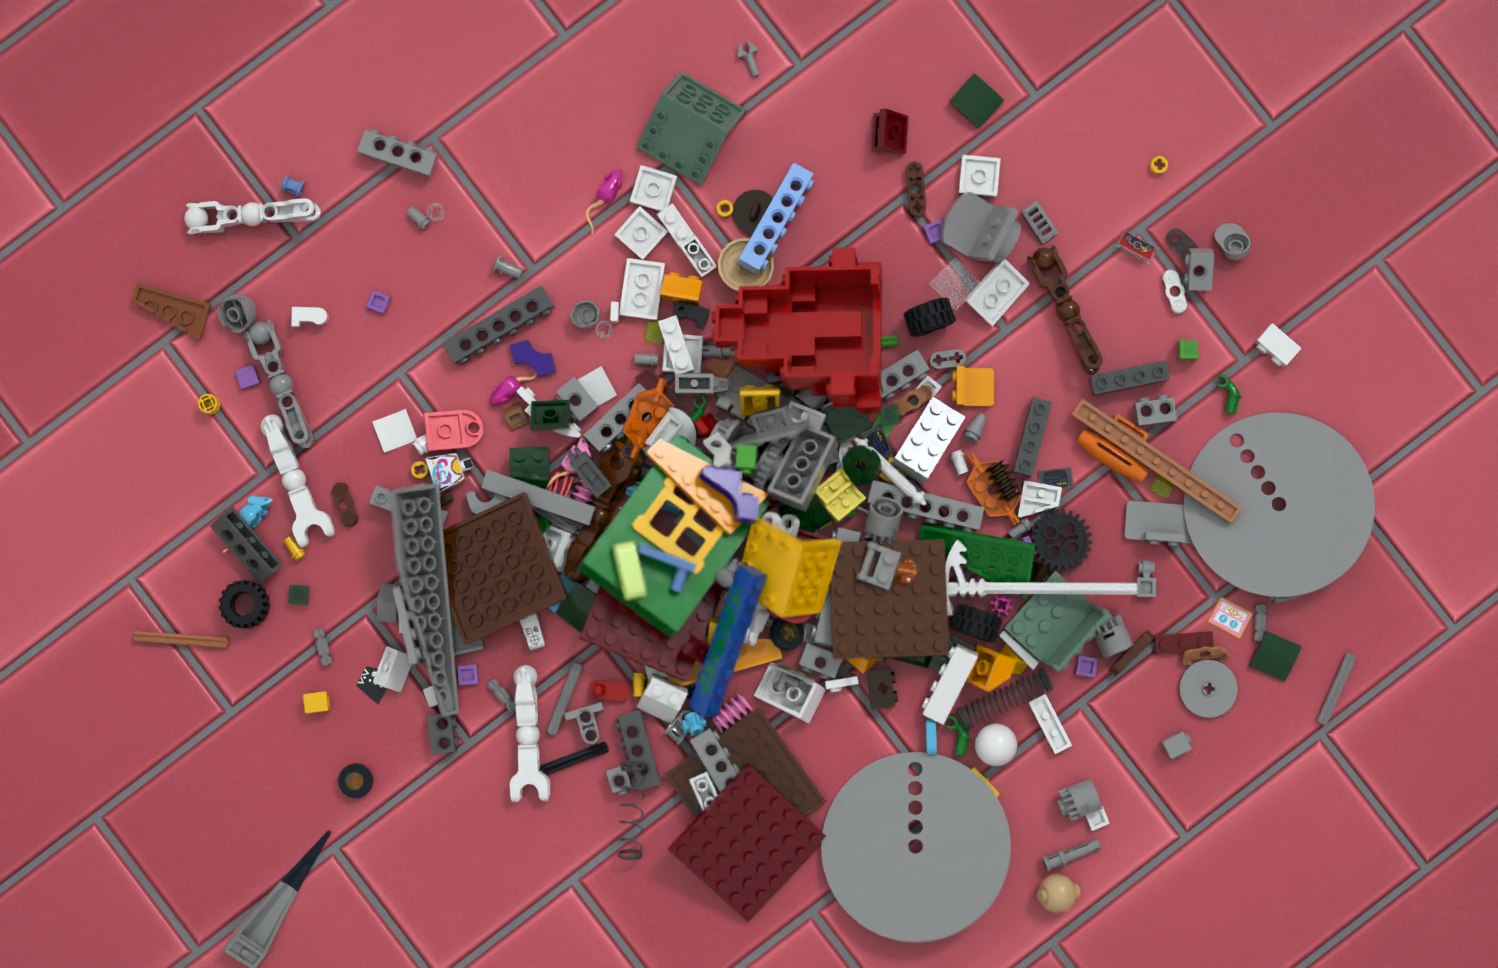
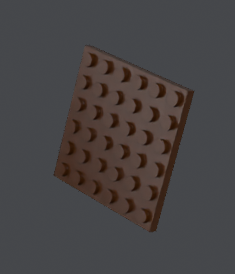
M522 492L443 530L450 611L464 645L472 644L569 599L526 492Z
M944 540L891 541L890 544L886 541L883 544H880L879 541L873 542L901 553L889 590L856 579L857 574L861 571L868 550L866 548L867 544L873 541L841 542L830 581L833 659L949 656ZM876 551L867 574L869 577L873 576L880 555Z
M759 707L719 735L721 740L718 742L722 748H727L731 755L728 759L732 765L735 763L740 771L747 764L752 766L805 817L826 802ZM713 744L706 747L707 754L715 755L717 747ZM697 752L665 774L695 818L703 810L689 779L707 772L717 795L720 793ZM724 761L717 762V771H726L727 764ZM728 778L726 780V786L732 781L733 778Z

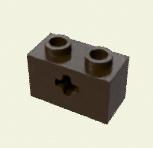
M890 668L866 671L871 709L895 707V702H898L897 691H893L892 683H895L894 671L890 672ZM880 683L888 686L885 694L877 690V687H880Z

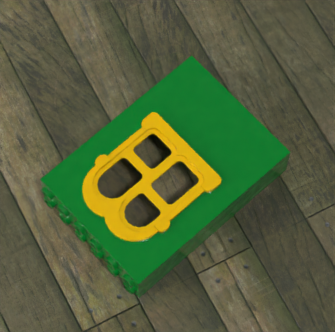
M677 434L669 443L713 465L714 459L708 458L701 448L692 446L686 437ZM654 463L577 569L671 638L678 632L715 581L716 572L725 567L749 534L752 524L741 523L730 535L718 525L713 532H708L693 520L700 507L695 502L693 505H688L674 495L673 490L677 485ZM767 498L758 505L757 517L759 518L770 504L767 502ZM666 500L672 502L685 513L669 537H664L650 526V521ZM686 527L691 528L705 539V543L693 557L675 543ZM633 541L645 585L646 596L625 600L614 558L613 545ZM640 543L696 564L694 572L689 571L681 592L670 589L678 567L638 552Z

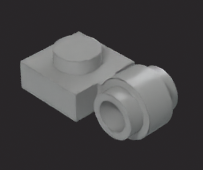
M1142 560V562L1138 563V574H1142L1143 577H1136V597H1156V578H1150V575L1154 574L1155 564L1150 560Z

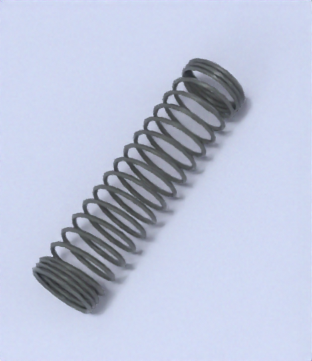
M1044 668L1038 670L1039 677L1035 672L1032 673L1033 679L1030 675H1027L1028 682L1022 677V685L1016 680L1017 688L1013 683H1010L1011 690L1006 685L1005 692L999 688L1000 696L996 691H993L994 698L988 693L989 702L985 696H982L983 704L977 699L978 707L973 701H971L972 709L968 704L965 705L966 711L963 707H958L956 709L966 730L971 729V725L974 728L968 708L978 725H980L974 706L985 722L979 703L990 720L991 717L985 701L994 716L997 717L990 697L1000 714H1002L996 695L1007 712L1008 709L1002 693L1013 709L1007 689L1017 706H1019L1012 686L1023 704L1025 702L1018 684L1024 691L1028 701H1030L1024 682L1036 699L1029 678L1040 696L1042 694L1035 676L1045 693L1052 691V683Z

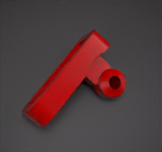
M707 413L695 421L697 438L709 436L718 423L711 413Z
M591 681V699L626 701L628 699L629 685L625 682Z

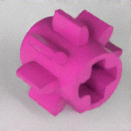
M1005 594L1002 595V598L994 595L996 600L989 602L994 607L990 611H997V616L999 617L1002 612L1008 616L1007 610L1013 609L1012 606H1009V602L1012 599H1005ZM999 600L1001 602L1005 601L1004 610L997 608Z

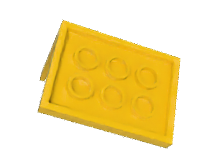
M757 517V521L751 525L741 563L742 565L752 566L767 575L758 603L782 617L822 613L842 541L838 539L801 541Z

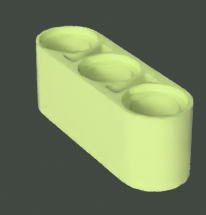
M634 542L613 545L614 558L625 600L645 597L646 590Z

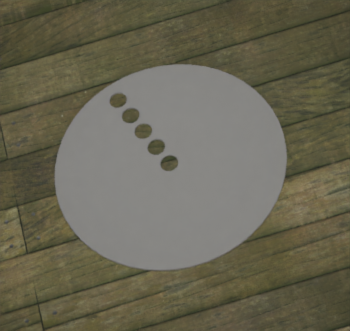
M1281 412L1263 413L1241 419L1217 433L1203 447L1190 469V472L1242 507L1231 524L1184 492L1185 522L1197 552L1216 574L1230 584L1247 592L1269 597H1292L1319 590L1341 577L1355 563L1370 537L1375 515V498L1367 468L1357 451L1342 435L1315 419L1299 414ZM1240 434L1243 436L1244 443L1241 447H1233L1230 444V437L1232 435ZM1251 450L1255 456L1254 460L1251 463H1244L1240 458L1242 451ZM1259 465L1264 468L1265 475L1263 478L1255 479L1252 477L1251 469L1254 466ZM1270 481L1275 485L1276 490L1272 495H1265L1262 492L1261 486L1264 482ZM1277 497L1283 498L1286 501L1285 509L1282 511L1274 510L1272 507L1273 499Z
M927 752L899 753L884 757L867 765L851 777L840 789L828 810L822 833L826 837L821 841L822 863L825 876L834 896L844 910L859 924L878 935L893 940L928 942L951 936L965 929L980 918L992 905L1004 884L1009 868L1011 854L1010 831L1004 810L998 798L987 783L973 770L960 762L938 754L927 755ZM913 762H918L922 766V772L918 776H912L908 772V767ZM914 781L922 785V792L916 796L908 791L909 784ZM912 801H919L923 806L921 813L917 815L911 814L908 810L909 804ZM919 820L922 823L923 829L919 834H912L909 831L908 826L911 821ZM914 839L920 840L923 844L921 852L917 854L910 852L908 848L910 841Z

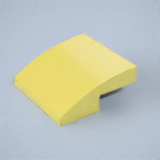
M842 468L818 486L814 493L821 505L837 524L866 501V497L850 481Z

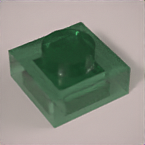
M898 404L881 407V413L879 414L882 427L901 424Z
M289 585L288 604L308 605L310 586Z

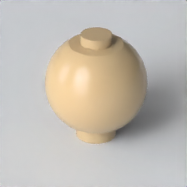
M1060 874L1046 877L1039 885L1037 899L1040 904L1052 913L1068 911L1074 905L1076 899L1080 897L1079 886L1068 877Z

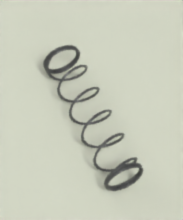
M625 761L620 764L621 771L635 772L643 777V781L638 785L630 787L620 786L621 789L636 790L643 796L636 803L619 804L620 806L635 807L642 812V816L636 820L619 821L621 824L630 823L636 825L642 831L639 836L634 838L618 839L619 841H632L640 845V851L624 849L618 852L619 858L630 861L641 859L643 855L642 845L633 840L643 834V829L633 822L640 820L644 816V812L639 807L634 806L644 799V794L634 787L644 783L645 777L637 771L644 770L646 765L639 761ZM635 764L643 767L628 768L624 767V765ZM622 853H637L631 856L620 855Z

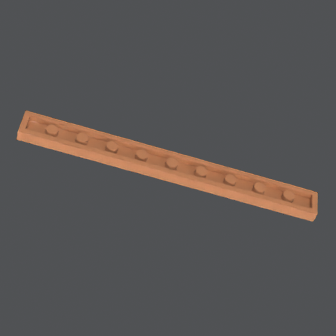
M1083 398L1071 414L1232 524L1241 511L1242 507Z

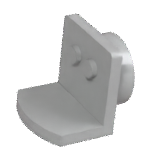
M966 192L957 198L947 211L941 228V242L970 260L999 263L1010 254L1020 236L1021 225L1015 221L1018 210L1007 206H993L972 192Z

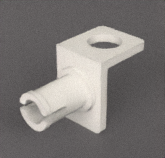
M719 433L704 440L703 444L714 455L713 465L717 466V469L722 467L724 469H736V464L730 459L732 447ZM718 440L722 445L715 448L711 445V442Z

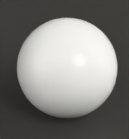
M990 724L982 728L977 734L975 750L978 757L984 763L991 766H1002L1011 761L1015 756L1017 739L1012 730L1007 726Z

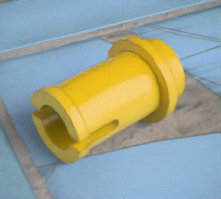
M294 535L283 541L292 554V559L298 561L306 555L304 553L305 549L298 545Z
M636 672L631 677L633 679V696L641 697L644 692L646 676L645 673Z

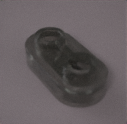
M1172 229L1166 235L1167 245L1184 261L1185 254H1188V248H1199L1180 229ZM1178 235L1179 241H1174L1173 236Z

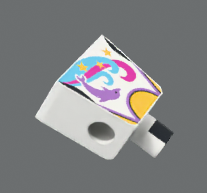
M456 453L425 458L433 483H439L440 494L465 481L464 471L474 468L471 458L460 461Z

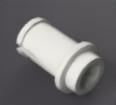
M961 450L950 453V459L953 460L957 475L968 472L969 470L963 457L964 452L962 453Z

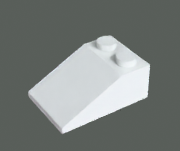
M768 666L754 696L809 724L826 689L815 682L789 674V676L801 680L800 686L797 688L785 683L783 691H779L775 688L782 671Z

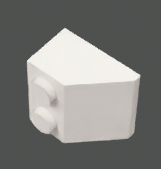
M652 673L636 708L671 724L681 709L688 694V689Z

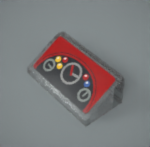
M1123 230L1115 245L1116 248L1148 265L1158 248L1126 230Z

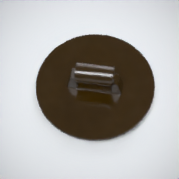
M749 190L741 194L736 199L732 212L737 227L743 232L753 235L773 197L762 190ZM778 216L772 218L774 222H776Z

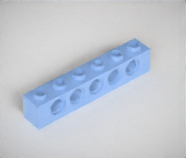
M795 163L792 164L738 261L740 266L757 275L760 270L764 271L769 263L767 260L769 254L773 255L778 247L776 244L778 238L782 239L787 231V228H785L787 222L791 223L796 215V212H794L796 206L800 207L805 199V196H803L805 190L809 191L814 183L812 180L814 173ZM798 185L800 190L794 191L790 186ZM787 200L791 203V206L785 207L781 202ZM778 216L782 219V222L776 223L772 218ZM769 232L773 235V238L767 239L763 234ZM760 248L764 251V254L757 255L754 250Z

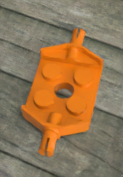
M659 378L656 388L638 392L622 431L632 442L633 449L629 455L631 458L637 459L642 447H650L645 443L666 415L669 407H674L671 401L663 394L667 382L665 379ZM649 412V418L646 421H642V415Z
M974 452L969 454L967 457L973 465V470L966 484L980 505L984 507L988 517L1006 516L1013 526L1020 523L1014 513V509L1022 495L1005 502V500L999 501L998 499L1002 493L991 495L988 492V486L995 479L989 480L988 477L992 473H985V470L999 461L981 463Z

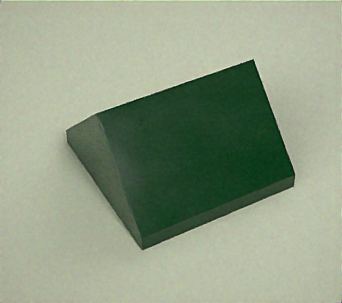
M570 400L531 401L530 430H571Z

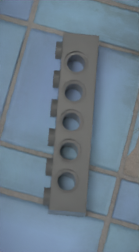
M541 285L442 344L455 365L458 363L463 365L470 360L469 357L473 354L478 356L486 351L485 347L491 344L495 346L503 341L502 338L504 336H512L519 332L518 328L523 325L527 327L535 323V318L540 315L542 317L549 315L554 306ZM530 303H536L538 305V308L535 312H529L527 310V307ZM513 313H520L521 319L518 322L511 321ZM498 322L504 323V329L500 332L494 329L495 324ZM487 332L488 338L485 341H479V333ZM465 341L471 342V348L468 351H463L461 348Z

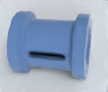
M286 175L282 183L281 192L287 191L300 198L305 182H298Z

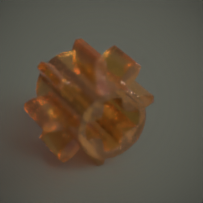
M905 559L903 563L898 562L896 576L900 577V582L909 583L911 579H916L918 566L913 565L914 560Z

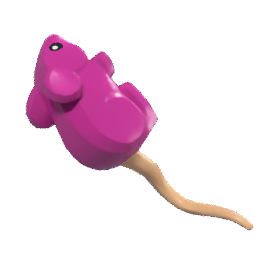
M621 169L604 176L605 180L596 193L599 201L589 206L586 210V219L591 227V235L594 233V227L589 218V212L604 202L610 204L614 201L617 191L622 187Z
M536 372L532 377L508 376L498 387L495 386L493 388L489 405L494 406L508 403L511 397L518 394L516 391L521 387L520 382L535 379L537 377Z

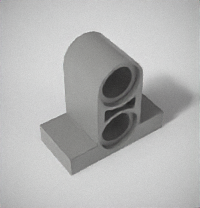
M602 702L564 713L566 721L577 718L584 742L594 744L599 741L600 730L594 712L604 710ZM584 711L591 714L589 722H583L581 719V714ZM589 730H594L597 734L594 741H590L586 737V733Z

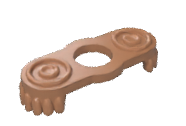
M921 385L920 388L909 391L903 398L894 401L891 407L893 413L896 416H904L907 412L918 409L924 402L931 400L933 390L929 385ZM910 395L918 397L919 402L917 405L909 404L908 398Z
M1223 646L1190 649L1183 653V663L1187 666H1191L1192 661L1219 658L1223 662L1229 658V653ZM1204 651L1210 652L1208 656H1200V653Z

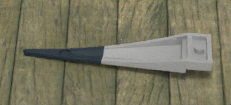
M330 830L319 839L233 931V935L222 948L224 952L249 968H256L266 956L303 881L331 835Z

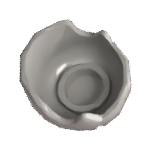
M585 300L575 304L573 311L570 312L572 323L578 328L585 330L596 326L601 315L599 307L595 303Z

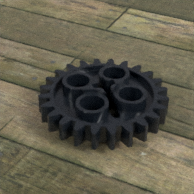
M1055 509L1053 516L1050 512H1047V518L1040 517L1042 523L1035 522L1038 528L1031 529L1035 533V536L1030 537V539L1035 540V554L1040 555L1037 561L1043 559V565L1049 563L1050 570L1057 566V571H1060L1061 567L1064 566L1065 571H1068L1069 565L1074 569L1076 568L1075 562L1082 564L1080 558L1088 557L1084 552L1091 551L1087 544H1092L1093 541L1088 540L1087 537H1090L1092 533H1086L1090 526L1084 527L1085 519L1079 521V514L1073 517L1072 510L1066 514L1065 509H1062L1061 514H1059L1057 509ZM1065 524L1073 526L1074 531L1072 534L1065 533ZM1047 527H1051L1055 531V535L1052 538L1045 535ZM1059 535L1062 538L1078 536V539L1065 541L1063 545L1060 542L1044 544L1045 541L1058 539ZM1070 542L1077 545L1075 553H1070L1067 549ZM1051 546L1058 548V555L1056 557L1051 556L1048 552Z

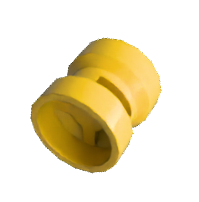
M204 394L198 401L201 411L207 414L217 413L221 406L220 400L211 394Z

